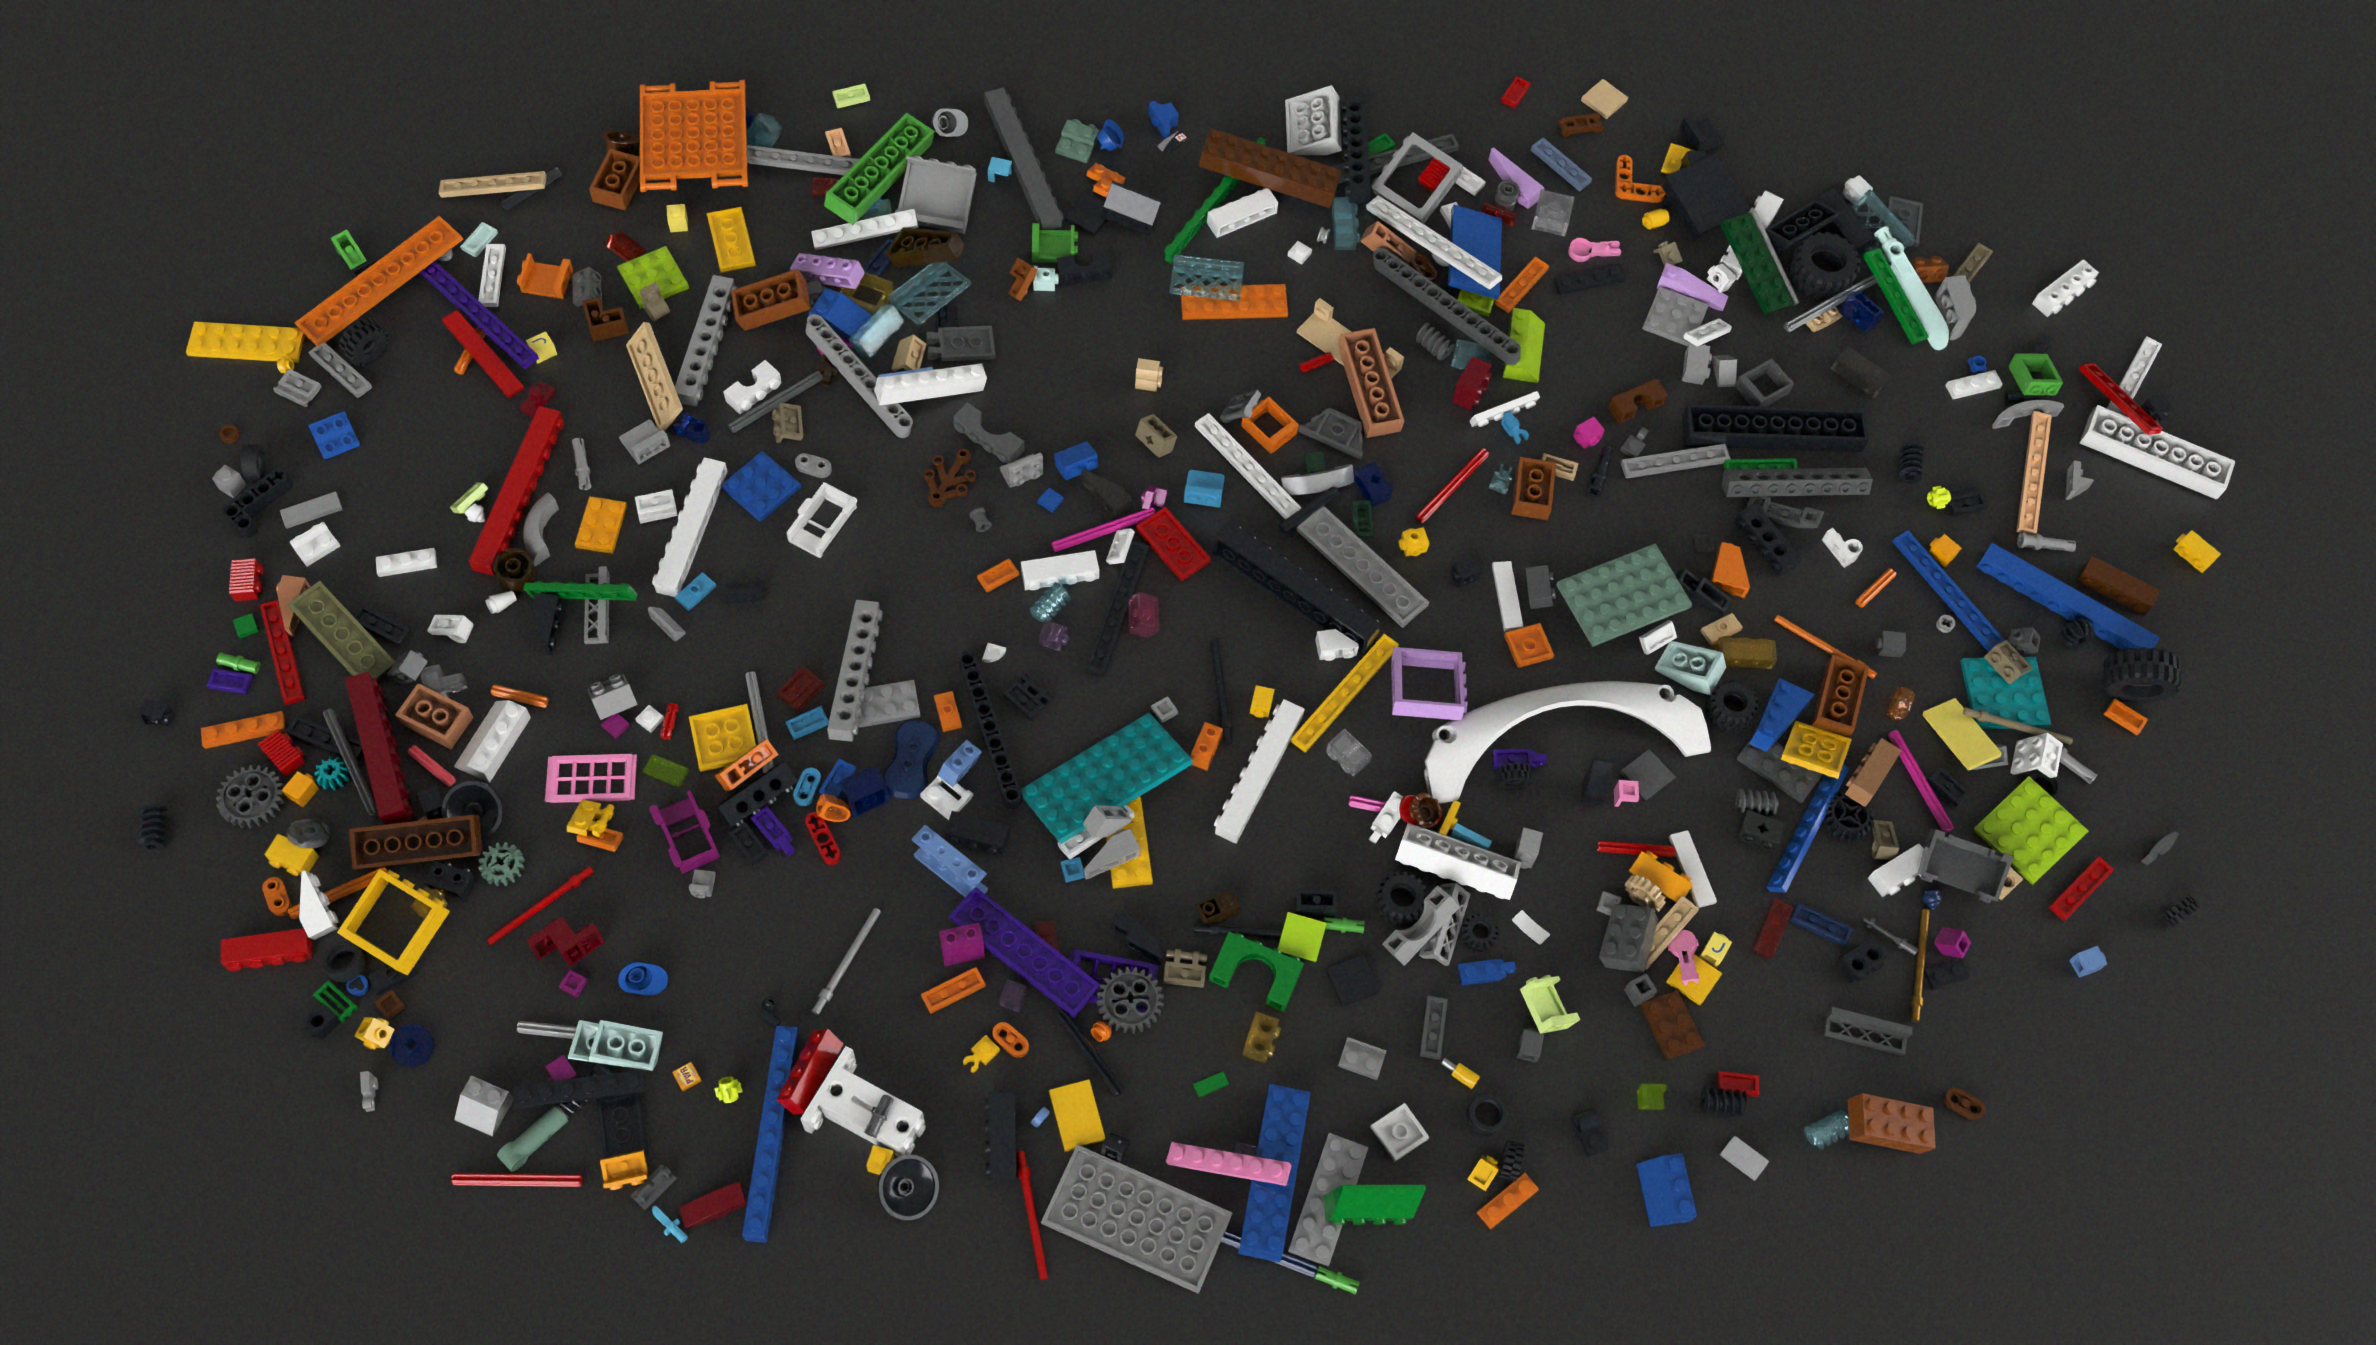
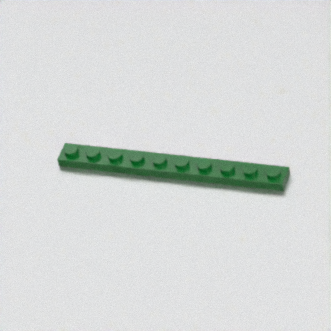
M1259 137L1256 143L1265 145L1266 140ZM1227 175L1224 176L1219 187L1216 186L1212 195L1209 198L1207 197L1203 206L1195 211L1193 218L1186 222L1184 229L1176 234L1171 244L1169 243L1166 246L1165 261L1171 264L1205 224L1208 212L1219 207L1240 179Z

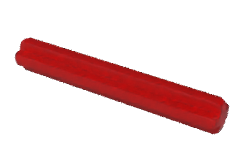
M1599 840L1597 843V851L1640 855L1642 851L1644 853L1649 851L1657 857L1673 858L1675 856L1674 846Z

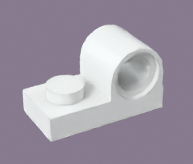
M1834 528L1828 530L1822 539L1844 568L1856 561L1863 549L1861 542L1856 539L1844 542L1841 535Z
M434 615L427 631L431 635H447L458 643H466L474 625L464 615Z

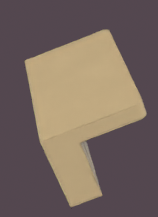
M914 334L900 340L891 369L893 371L901 368L907 371L920 369L926 343Z

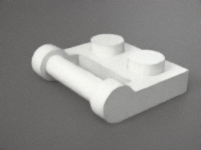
M937 775L933 782L920 794V797L949 820L951 812H959L972 799L974 794L969 790L966 791L958 783L954 787L950 786ZM944 782L958 793L961 799L958 801L940 785Z

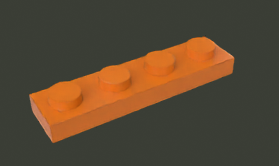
M1534 257L1500 294L1494 304L1509 313L1548 271L1549 265Z
M283 711L201 728L202 746L207 749L268 736L277 729L281 733L285 732V715Z

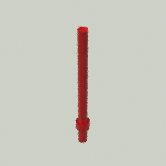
M588 866L577 875L573 874L563 885L486 938L487 942L491 946L565 892L582 884V880L594 873L593 869Z
M1019 1151L1016 1152L1019 1167L1017 1173L1018 1178L1022 1182L1039 1278L1044 1280L1048 1278L1029 1179L1031 1176L1030 1167H1027L1025 1152Z

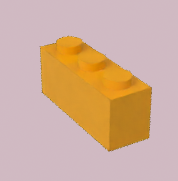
M1642 851L1629 870V873L1634 876L1638 875L1639 878L1643 876L1650 880L1652 884L1659 887L1660 891H1662L1661 894L1675 903L1682 896L1685 897L1693 886L1690 882L1692 879L1683 873L1678 875L1673 871L1675 868L1666 862L1661 864L1656 860L1658 857L1649 851L1644 853Z

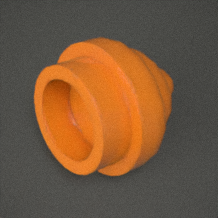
M1097 1021L1091 1029V1034L1099 1042L1106 1041L1111 1036L1112 1026H1109V1022Z

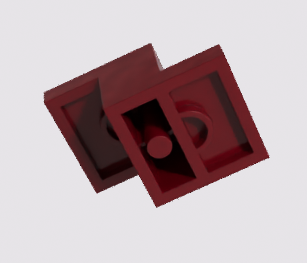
M562 916L558 919H553L548 923L547 927L541 931L534 932L526 940L538 960H541L557 949L570 967L605 943L594 923L583 926L575 935Z

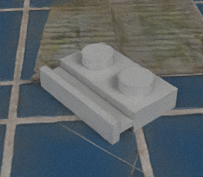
M288 369L278 382L279 385L274 387L273 390L275 393L307 407V403L312 401L322 386L320 383Z
M1347 1037L1338 1067L1377 1080L1386 1050Z

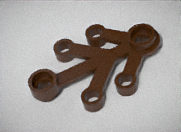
M962 448L957 451L956 461L947 475L943 466V457L940 455L934 456L932 459L933 466L937 469L941 485L937 488L934 481L935 472L931 469L924 471V479L927 481L931 491L927 497L929 504L933 507H941L946 499L966 496L968 489L962 483L974 482L976 480V472L968 470L965 475L955 477L961 466L967 465L971 461V454L967 449ZM958 485L955 490L946 491L948 487Z

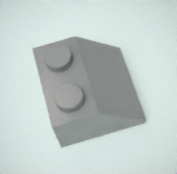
M471 1076L460 1094L454 1120L493 1137L514 1098L509 1091Z

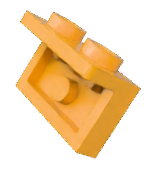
M644 1150L600 1159L604 1188L616 1190L622 1188V1184L631 1183V1185H638L644 1183V1180L648 1178L649 1173Z

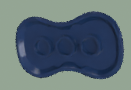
M910 720L902 723L896 730L894 736L895 755L882 776V786L885 792L901 799L917 798L926 789L928 784L927 764L940 743V734L935 726L924 721Z

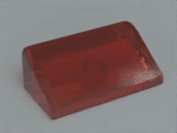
M1484 202L1482 213L1502 218V223L1509 226L1514 225L1517 214Z
M621 231L608 235L606 247L626 262L638 258L646 252L643 247Z

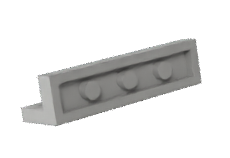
M607 566L599 567V573L586 574L585 583L597 579L598 584L610 583ZM585 599V644L609 643V600H598V603L594 606L590 599ZM596 611L598 613V620L593 622L590 620V616ZM596 628L598 637L589 638V633Z
M1457 883L1441 884L1440 886L1460 907L1455 912V922L1451 916L1426 942L1419 954L1423 959H1436L1444 966H1449L1471 895ZM1458 894L1463 896L1460 904L1458 902ZM1448 929H1450V933H1451V936H1450V939H1449V940H1448V937H1447V930H1448ZM1443 946L1445 949L1444 957L1440 955Z

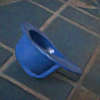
M1107 119L1097 135L1100 142L1099 149L1113 151L1122 147L1124 134L1118 124L1111 119Z
M632 961L621 969L618 976V984L625 992L656 995L665 989L668 984V976L662 967L641 961Z

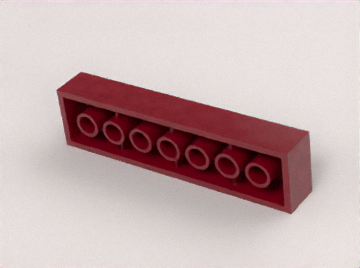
M369 671L345 678L379 817L384 825L413 822L412 817H415L412 805H409L408 802L411 797L408 789L404 786V782H406L405 774L399 767V765H402L399 754H396L397 742L390 732L393 731L390 719H387L389 711L386 703H383L382 698L385 697L383 689L379 686L377 678H373Z

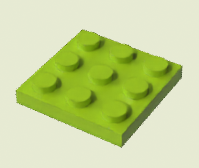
M667 246L617 266L639 309L644 308L640 290L654 282L659 286L663 299L689 289L687 281Z

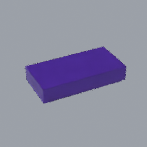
M213 668L206 686L209 689L247 695L253 676L251 674Z

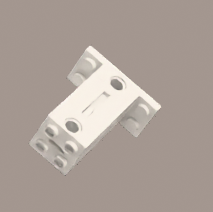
M845 1046L801 1117L804 1130L811 1134L815 1129L818 1130L824 1119L822 1117L824 1116L879 1147L893 1150L897 1157L911 1154L915 1146L913 1142L917 1136L920 1137L926 1128L923 1112L854 1075L853 1073L857 1067L854 1052L851 1048ZM888 1095L894 1101L886 1116L887 1121H884L877 1138L871 1137L864 1133L871 1120V1113L875 1112L882 1096Z

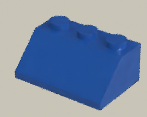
M1683 1153L1660 1156L1636 1164L1650 1227L1691 1222L1697 1217Z

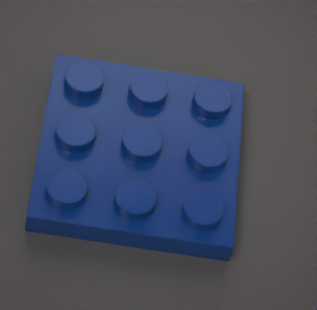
M761 451L726 480L721 487L761 522L801 488V484L767 454Z

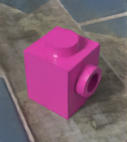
M1592 417L1578 425L1573 436L1576 442L1585 449L1588 446L1596 445L1602 438L1605 429L1595 417Z

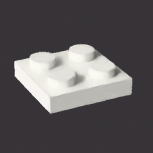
M1405 1103L1370 1127L1394 1162L1429 1139L1428 1134Z

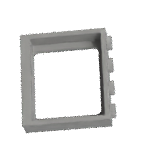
M1412 132L1410 136L1404 139L1400 150L1395 151L1391 162L1383 167L1379 178L1376 177L1374 179L1372 190L1377 196L1379 195L1424 224L1463 173L1464 169L1462 164ZM1413 145L1418 146L1450 168L1448 174L1422 208H1417L1384 186Z

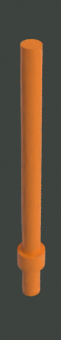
M1780 615L1776 616L1775 622L1829 654L1865 664L1860 660L1856 661ZM1869 668L1867 676L1874 679L1877 672Z

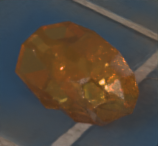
M1905 687L1896 688L1887 709L1891 719L1899 721L1908 715L1915 698L1912 690Z

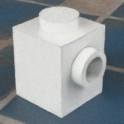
M1859 175L1854 179L1850 178L1845 183L1842 194L1855 206H1858L1869 198L1873 188Z

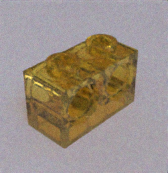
M1256 1012L1242 1056L1266 1063L1268 1057L1272 1058L1275 1049L1272 1042L1274 1038L1278 1039L1281 1027L1278 1026L1279 1019ZM1267 1025L1271 1028V1031L1264 1032L1260 1027ZM1261 1044L1265 1047V1050L1258 1051L1254 1046Z

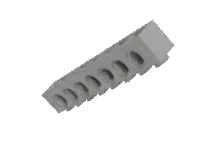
M712 276L675 384L681 404L697 407L698 401L703 397V386L708 382V371L713 367L712 359L714 355H717L718 341L722 340L723 327L727 325V315L732 310L733 299L731 291L738 289L732 278Z
M856 600L827 728L829 739L853 742L854 734L858 733L859 723H857V719L861 718L862 706L860 705L861 701L865 700L866 690H864V686L868 685L869 673L867 672L868 669L872 668L873 659L871 653H875L876 641L874 639L879 635L878 621H882L883 611L879 608V602Z

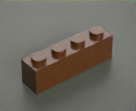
M2093 556L2084 564L2076 580L2084 586L2090 587L2144 616L2153 607L2160 590Z

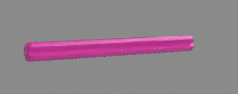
M1151 507L1150 510L1144 509L1052 541V549L1054 552H1058L1138 524L1156 512Z
M1894 730L1888 735L1890 741L1895 747L1902 750L1899 756L1943 832L1951 831L1953 825L1899 731Z

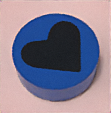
M359 975L353 980L347 981L346 987L351 995L360 997L368 992L370 984L366 977Z

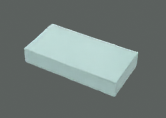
M482 222L460 246L461 249L477 257L498 234L497 229Z

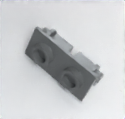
M661 1164L630 1196L646 1210L677 1178L666 1166Z

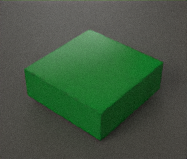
M252 613L233 620L240 639L259 632Z

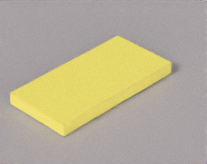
M1956 698L1924 711L1922 716L1968 771L2001 756L2002 752L1974 719L1963 715L1964 708Z

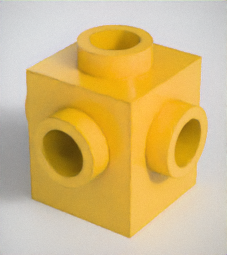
M1424 527L1418 529L1410 528L1402 532L1399 547L1401 550H1404L1405 556H1418L1428 550L1429 540Z
M364 1017L354 1036L364 1041V1046L375 1050L376 1048H385L391 1042L392 1033L395 1029L388 1026L389 1022L382 1018Z

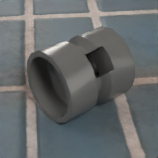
M1504 180L1499 183L1494 199V206L1498 211L1508 213L1514 210L1520 192V187L1516 182Z

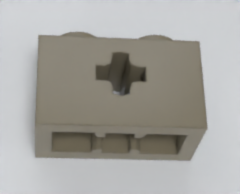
M1154 414L1140 419L1135 434L1159 458L1172 452L1177 439V435Z

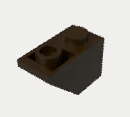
M1232 889L1195 904L1203 923L1223 922L1239 915L1240 905Z

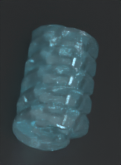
M1054 582L1049 587V590L1045 591L1044 595L1039 598V601H1036L1034 606H1031L1030 612L1038 621L1043 622L1045 620L1050 622L1052 620L1050 616H1056L1054 610L1060 612L1061 607L1059 605L1065 606L1064 600L1070 601L1071 598L1061 584Z
M1840 1109L1838 1112L1832 1113L1831 1116H1826L1824 1119L1818 1120L1817 1123L1806 1126L1804 1128L1805 1137L1811 1145L1824 1149V1143L1830 1146L1831 1140L1838 1142V1137L1843 1139L1845 1138V1133L1849 1135V1117Z

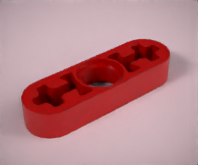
M817 812L809 813L805 818V823L819 853L826 864H837L841 859V853L826 822L817 815ZM812 819L818 821L820 829L816 830L815 825L811 821ZM821 834H826L829 837L825 843L818 842L817 838ZM829 846L831 852L835 855L834 858H831L828 855V851L826 848H828Z

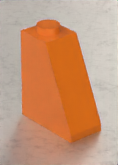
M1722 542L1717 550L1710 582L1725 593L1745 598L1750 584L1741 549L1732 543Z

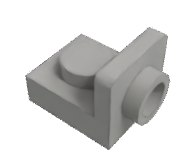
M695 869L692 884H689L691 895L696 898L711 897L716 876L715 871Z

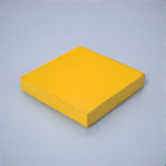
M1693 954L1696 973L1699 975V983L1689 981L1687 985L1682 983L1680 963L1666 983L1700 1006L1722 973Z

